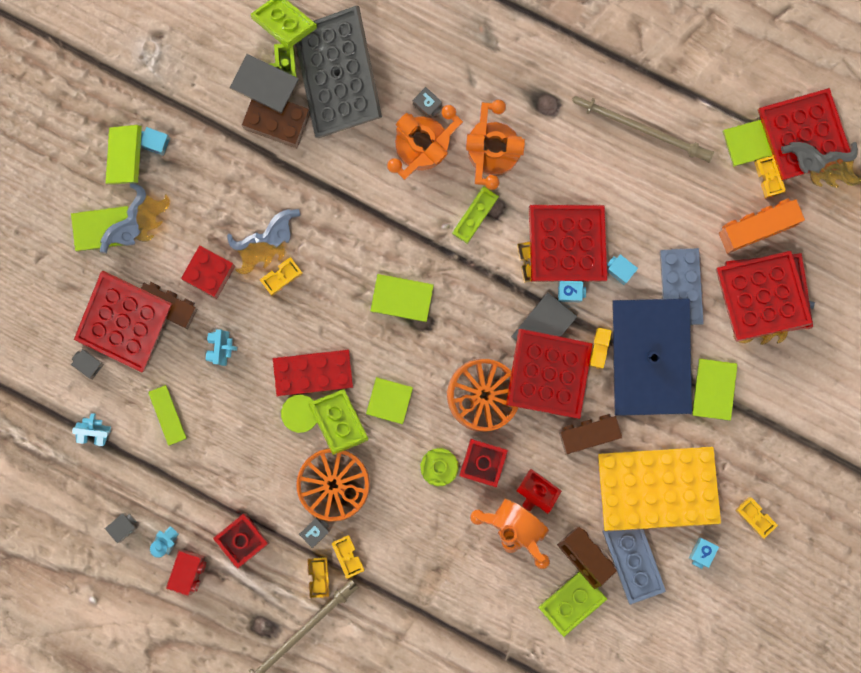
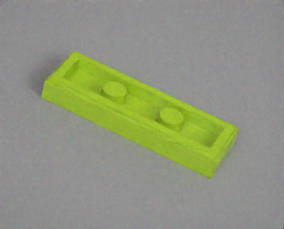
M483 186L452 234L468 244L499 196Z
M167 385L149 391L148 394L168 446L186 440V434Z

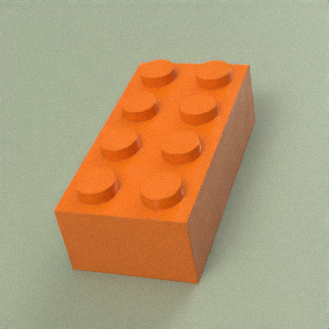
M788 198L775 205V208H772L771 205L761 209L757 215L753 212L740 219V222L733 220L726 223L722 227L723 230L718 234L726 253L729 254L796 227L805 221V218L797 200L790 201Z

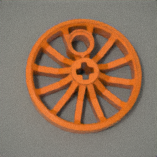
M476 359L459 367L451 377L447 389V402L454 418L464 427L477 432L494 431L506 425L514 417L518 407L508 406L511 410L505 416L494 402L506 405V400L494 395L508 393L509 389L494 390L508 377L509 379L511 378L512 371L504 364L491 359ZM482 363L491 364L486 382L484 380ZM473 365H476L478 383L467 371ZM498 367L505 374L491 385L496 368ZM461 374L468 379L473 388L457 383ZM456 387L473 395H462L459 398H454V389ZM482 392H486L487 395L481 399L480 395H482ZM465 398H468L471 402L468 409L462 406V401ZM477 405L473 421L469 423L463 417L468 412L473 411ZM489 407H491L501 419V422L494 426L492 424V418ZM482 409L485 412L487 427L477 426Z
M330 448L320 450L307 458L298 472L296 481L298 498L302 506L312 516L320 520L329 522L346 520L360 511L368 498L370 491L368 471L356 455L344 450L337 453L332 475L325 455L332 452ZM341 454H344L352 460L338 475ZM321 456L328 477L311 463L313 459ZM357 463L362 473L342 479L347 471ZM309 466L324 481L303 477L306 467ZM364 477L365 480L364 489L357 488L355 485H343V483ZM334 479L337 480L338 488L330 490L328 482H333ZM301 481L321 484L323 486L302 493ZM346 489H355L356 496L353 499H348L345 496ZM325 490L315 503L309 507L304 497ZM359 492L363 493V497L358 504L355 501L359 497ZM338 493L342 495L345 501L350 502L355 507L351 512L345 514ZM329 494L325 515L316 513L314 509ZM333 495L341 514L338 517H329Z

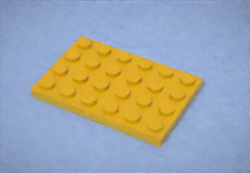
M713 447L598 454L604 531L721 524Z

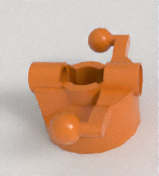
M500 99L493 101V103H481L480 122L473 128L470 134H467L466 151H468L469 159L474 168H476L475 184L485 185L490 190L498 188L500 181L497 176L513 169L520 156H523L525 139L517 136L516 132L508 125L499 122L487 123L488 109L492 110L495 114L505 112L506 104ZM493 138L499 139L502 143L506 144V152L494 153L489 149L485 151L483 150L484 141ZM482 174L489 175L486 179L482 178Z
M446 105L442 108L443 118L453 120L446 130H444L439 122L432 118L424 116L414 117L408 113H405L395 124L397 126L395 146L401 161L397 158L388 161L387 168L391 173H398L406 180L416 170L432 169L442 162L448 154L450 136L463 123L456 115L457 112L454 106ZM417 132L426 133L431 139L432 144L425 151L423 147H419L414 143L412 136ZM402 162L408 166L405 170L402 169Z
M505 499L495 514L484 513L481 510H474L471 513L470 519L473 524L480 525L486 523L499 530L498 534L500 535L503 549L506 552L514 553L523 546L535 559L534 563L537 568L545 569L549 566V557L546 554H541L537 546V542L542 541L549 530L530 512L516 503Z

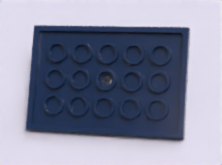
M690 299L612 300L614 415L692 414ZM653 354L656 355V359L654 361L650 359V357Z

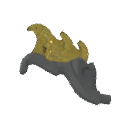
M791 142L789 145L781 147L783 154L792 152L797 156L802 172L806 174L810 171L811 181L818 187H822L820 179L834 188L839 187L835 183L836 180H841L850 186L861 183V178L856 177L853 172L854 159L858 155L856 142L851 143L852 150L849 153L829 151L826 155L821 154L813 146L802 142Z

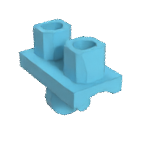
M216 329V332L208 333V343L215 344L214 351L206 352V361L220 366H227V358H231L232 351H237L238 347L232 346L233 339L229 338V331Z
M91 413L90 418H83L82 423H76L72 434H76V443L85 444L88 442V436H95L94 444L104 446L107 437L111 433V426L102 425L103 420L96 419V414Z
M171 526L164 533L159 531L150 546L151 555L155 558H161L166 553L169 555L173 550L174 542L177 540L179 533Z

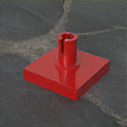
M532 469L528 471L516 490L526 498L522 504L525 510L531 511L536 505L547 514L552 510L562 492Z

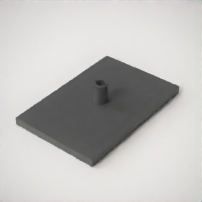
M353 6L313 21L316 23L317 29L297 42L296 47L315 138H321L382 118L360 7Z

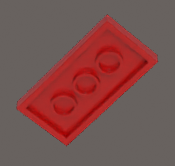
M349 350L272 358L277 397L353 388Z

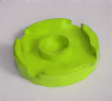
M294 395L283 404L281 419L290 431L305 433L313 429L317 424L309 407V403L314 401L310 397Z
M435 448L428 451L422 458L420 464L421 474L429 484L445 486L456 478L458 461L449 450Z

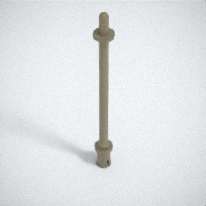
M578 96L572 98L573 103L588 109L586 114L594 111L686 150L692 158L695 156L709 163L713 157L714 151L699 146V143H686L594 104L595 98H592L591 102Z
M350 579L339 591L336 590L334 598L257 670L249 669V673H265L339 603L347 602L346 599L359 588L357 584Z

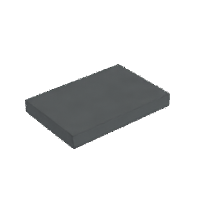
M246 54L230 85V89L282 114L299 79Z
M547 292L511 337L517 341L519 329L561 337L577 316Z

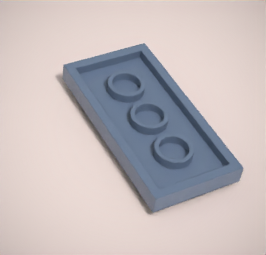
M699 248L660 250L663 299H690V325H703Z
M643 529L602 531L629 605L666 592Z

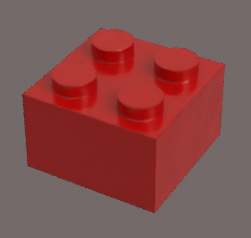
M199 245L181 279L211 297L218 299L235 265Z
M470 439L459 476L497 488L508 450Z
M243 513L213 538L237 569L269 544L268 540L246 513Z
M187 550L178 551L166 589L186 596L192 595L195 591L197 592L201 583L198 580L199 575L204 573L207 562H205L206 557Z

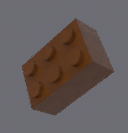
M251 99L242 127L246 131L297 149L310 112L308 108L287 102L281 114Z

